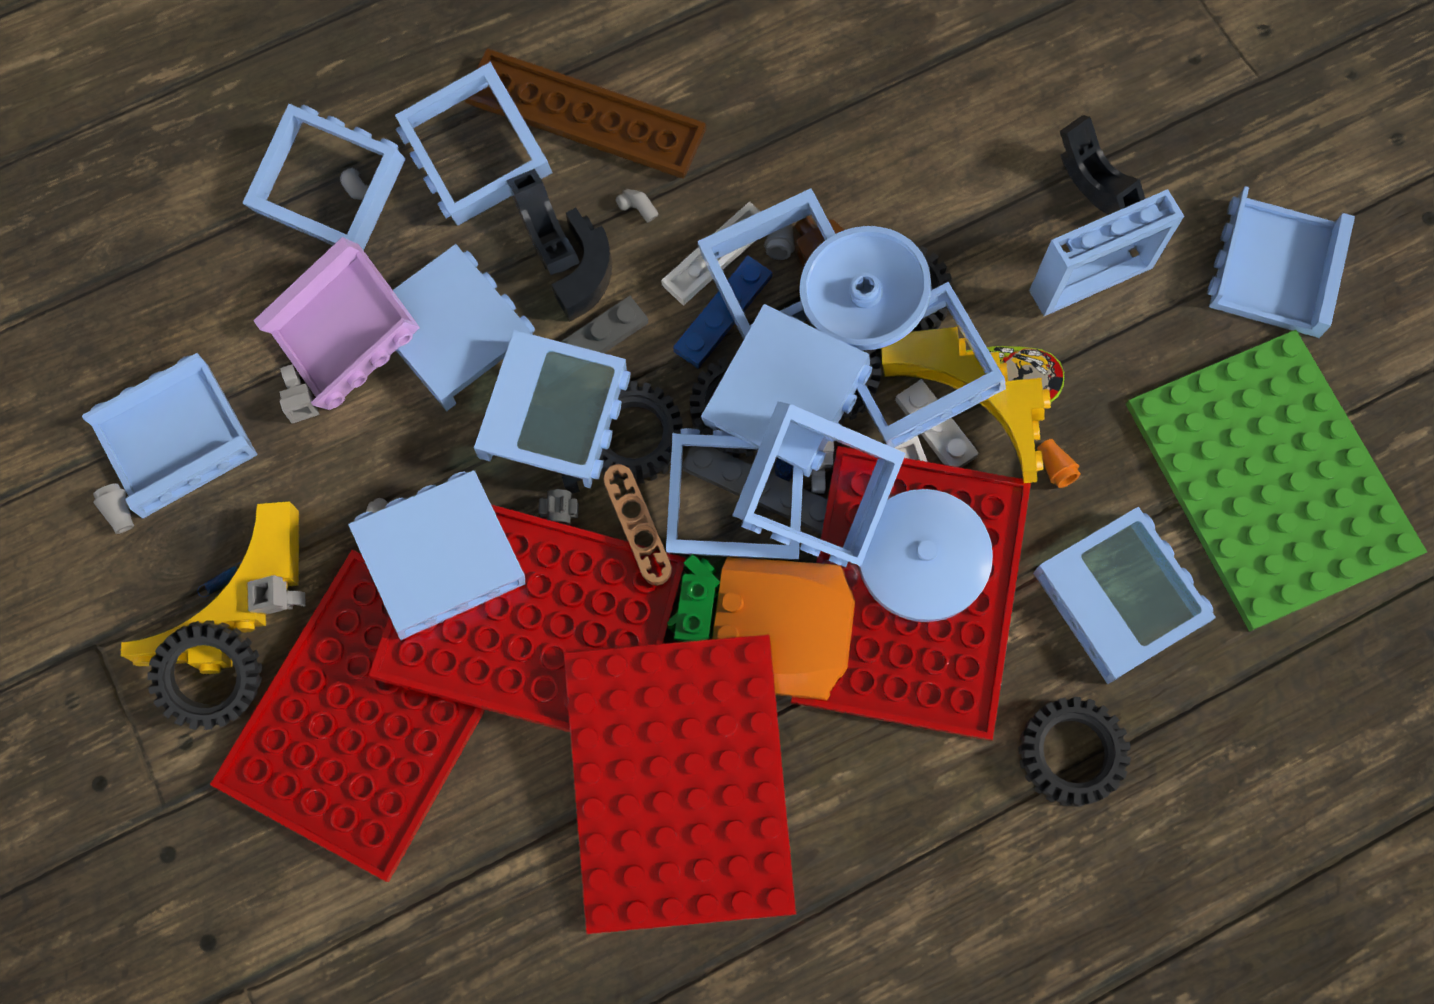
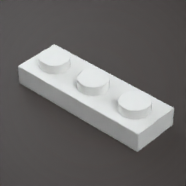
M922 379L898 394L895 398V401L907 416L938 400ZM952 418L921 433L944 465L962 468L977 458L979 454Z

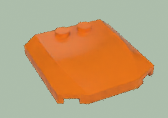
M727 557L721 572L712 639L770 634L775 695L827 700L831 694V689L839 677L843 676L848 667L855 601L842 567L833 564Z

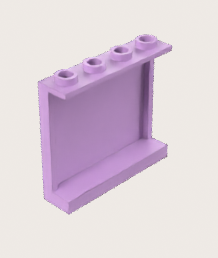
M344 237L340 238L254 320L260 330L273 335L316 396L311 402L312 405L328 410L341 405L348 393L364 384L367 376L377 367L387 363L390 355L400 346L410 342L413 334L420 328L360 245Z

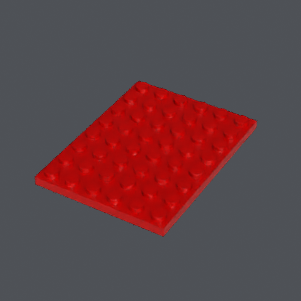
M837 446L821 540L843 548L878 458L857 449ZM904 458L888 499L910 490L930 489L953 495L969 505L984 523L991 540L993 559L988 581L976 600L957 615L940 621L919 622L899 617L881 606L865 586L859 565L848 561L846 567H841L849 589L852 592L855 606L847 670L841 678L839 677L831 689V694L827 700L792 697L791 703L992 741L1031 483H1024L1023 479ZM820 551L819 556H817L816 563L838 565L828 561L830 554Z
M491 504L525 575V585L400 640L389 616L369 677L570 732L564 653L663 644L668 626L667 622L671 615L686 557L666 553L671 565V576L662 585H651L642 576L629 542ZM636 544L640 548H647L646 546ZM659 550L650 555L640 556L641 560L648 556L651 564V570L647 571L648 574L654 573L656 577L662 576L661 570L665 568V565L659 566L654 557V553H660Z
M351 550L210 785L385 882H389L484 714L485 709L369 677L389 614L362 554Z
M770 634L564 653L586 934L796 915Z

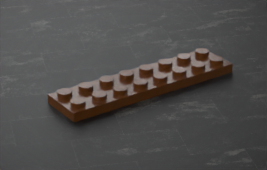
M486 49L477 69L491 62L527 125L682 179L685 178L705 134L706 123L503 53ZM489 86L464 100L466 104L507 118Z

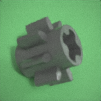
M561 489L549 490L547 492V499H539L538 514H540V518H546L547 520L570 526L571 518H578L579 503H577V499H571L572 493L570 491Z

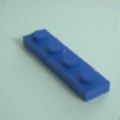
M749 256L744 259L727 280L743 313L772 278V271ZM719 291L673 346V351L698 369L735 324Z

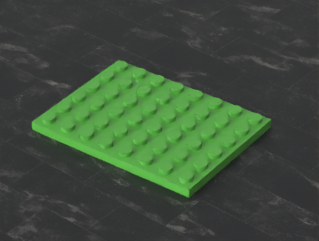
M1297 330L1132 398L1126 403L1131 416L1249 632L1427 553V550Z

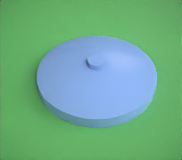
M877 226L850 228L825 240L809 257L800 279L801 303L811 326L859 350L883 348L904 338L923 318L931 297L929 267L919 248L904 235L894 230Z
M910 490L887 500L859 570L870 594L881 606L891 613L912 621H940L965 610L983 591L992 568L991 540L980 517L962 500L937 490Z

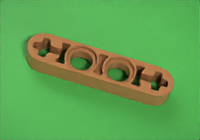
M613 465L607 469L604 475V483L642 576L651 585H662L671 576L672 570L668 556L631 470L625 465ZM619 473L621 477L627 476L628 478L624 480L626 491L630 493L634 490L635 493L622 496L618 485L610 484L614 481V475ZM626 503H638L641 507L639 515L635 518L625 517L622 513V508ZM641 531H647L653 536V542L647 548H640L634 542L635 536ZM659 549L660 553H654V557L659 566L665 565V568L661 570L662 576L656 577L654 573L648 574L647 571L651 570L648 556L641 560L640 556L650 555Z

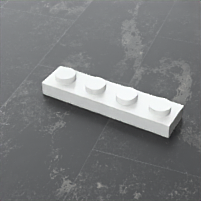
M748 202L716 232L761 211L751 202ZM752 243L718 258L717 261L721 269H725ZM698 247L661 281L662 286L682 305H685L713 278Z

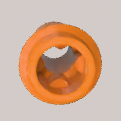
M1048 439L1038 446L1037 451H1042L1043 463L1052 484L1056 483L1058 488H1063L1079 478V465L1056 444L1054 439Z

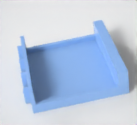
M1245 186L1238 197H1232L1228 206L1227 214L1231 215L1230 223L1225 224L1221 234V241L1225 243L1223 250H1219L1215 259L1214 268H1218L1216 277L1213 276L1208 287L1207 294L1211 295L1209 307L1288 330H1297L1299 333L1320 338L1332 324L1355 216L1342 213L1336 222L1249 199L1247 198L1249 187Z
M456 244L393 290L420 327L413 334L411 341L404 346H400L396 351L446 411L456 405L453 397L504 359L513 330L532 334L535 331L531 322L524 315L520 318L514 312L516 307L506 294L501 296L495 290L497 285L487 272L481 274L476 268L478 263L468 250L463 253Z
M764 304L701 418L705 426L713 430L720 428L757 448L761 445L777 402L792 404L841 425L838 422L843 413L848 414L856 402L857 396L854 393L858 385H865L872 372V367L869 366V354ZM790 422L776 457L803 470L804 476L809 477L812 470L818 471L826 455L823 450L827 442H833L834 440Z
M198 353L181 358L176 365L152 374L148 380L135 387L124 389L120 395L107 402L96 404L91 408V411L82 415L83 419L93 427L129 496L125 500L130 510L141 518L147 517L257 455L211 369Z
M475 470L469 473L465 471L456 473L448 479V482L438 486L428 485L423 487L413 497L406 500L404 498L395 499L389 502L385 509L375 513L371 511L362 513L354 519V522L348 524L400 640L525 585V575Z

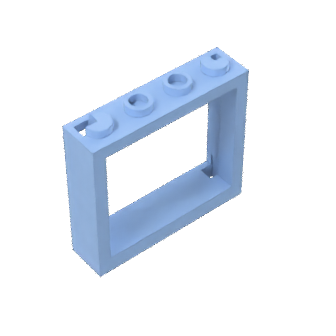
M491 62L395 115L400 124L396 128L399 136L405 145L410 142L414 151L410 152L414 163L418 169L424 167L428 176L423 178L431 193L438 192L442 199L437 203L445 218L451 216L457 225L466 222L512 196L506 180L532 169L536 170L541 179L553 173ZM489 86L531 161L455 203L413 128Z
M288 104L243 204L256 213L328 244L334 245L340 238L344 237L359 244L364 250L406 158L397 150L398 145L390 140L381 138L379 142L372 139V135L359 127L350 130L344 127V122L335 117L328 116L327 119L318 116L319 113L306 105H301L298 108ZM302 123H306L383 156L347 235L267 201Z
M812 188L697 241L703 260L743 340L752 324L749 325L717 259L810 215L813 216L825 240L835 235ZM801 301L780 311L801 322L808 320Z
M1168 189L1051 240L1029 290L1043 316L1154 267L1184 217ZM1066 244L1070 252L1066 253L1061 246ZM1136 249L1139 255L1132 258L1129 251Z
M949 282L935 289L931 287L929 305L923 318L947 306L986 375L889 426L866 385L859 384L856 389L886 445L892 448L1006 389L1003 374Z
M777 402L732 516L743 520L741 527L758 534L761 533L762 528L772 531L771 538L781 543L790 545L791 540L802 543L800 550L812 555L819 556L820 551L830 554L828 561L846 567L849 561L861 566L906 453L792 404ZM790 422L878 458L843 548L754 513Z
M690 428L681 429L680 434L673 433L666 553L799 561L800 542L791 540L790 545L678 539L683 446L759 448L724 430H714L713 435H700V430ZM794 466L790 527L800 531L803 470Z

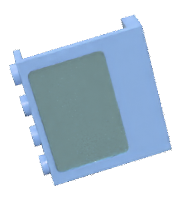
M513 330L474 446L477 457L491 462L492 456L495 455L583 479L584 487L591 488L593 478L598 480L602 471L603 460H599L602 449H608L611 442L612 430H609L611 420H617L622 404V401L618 400L620 391H626L629 384L631 372L627 371L626 359Z
M1139 507L1040 564L1033 573L1107 684L1115 681L1126 672L1216 618L1212 613L1213 607L1210 601L1198 593L1193 585L1194 581L1191 574L1185 568L1180 567L1174 558L1172 547L1165 540H1161L1155 531L1153 520L1148 514L1142 513Z

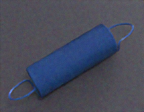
M236 565L203 584L207 587L209 595L229 584L238 570Z

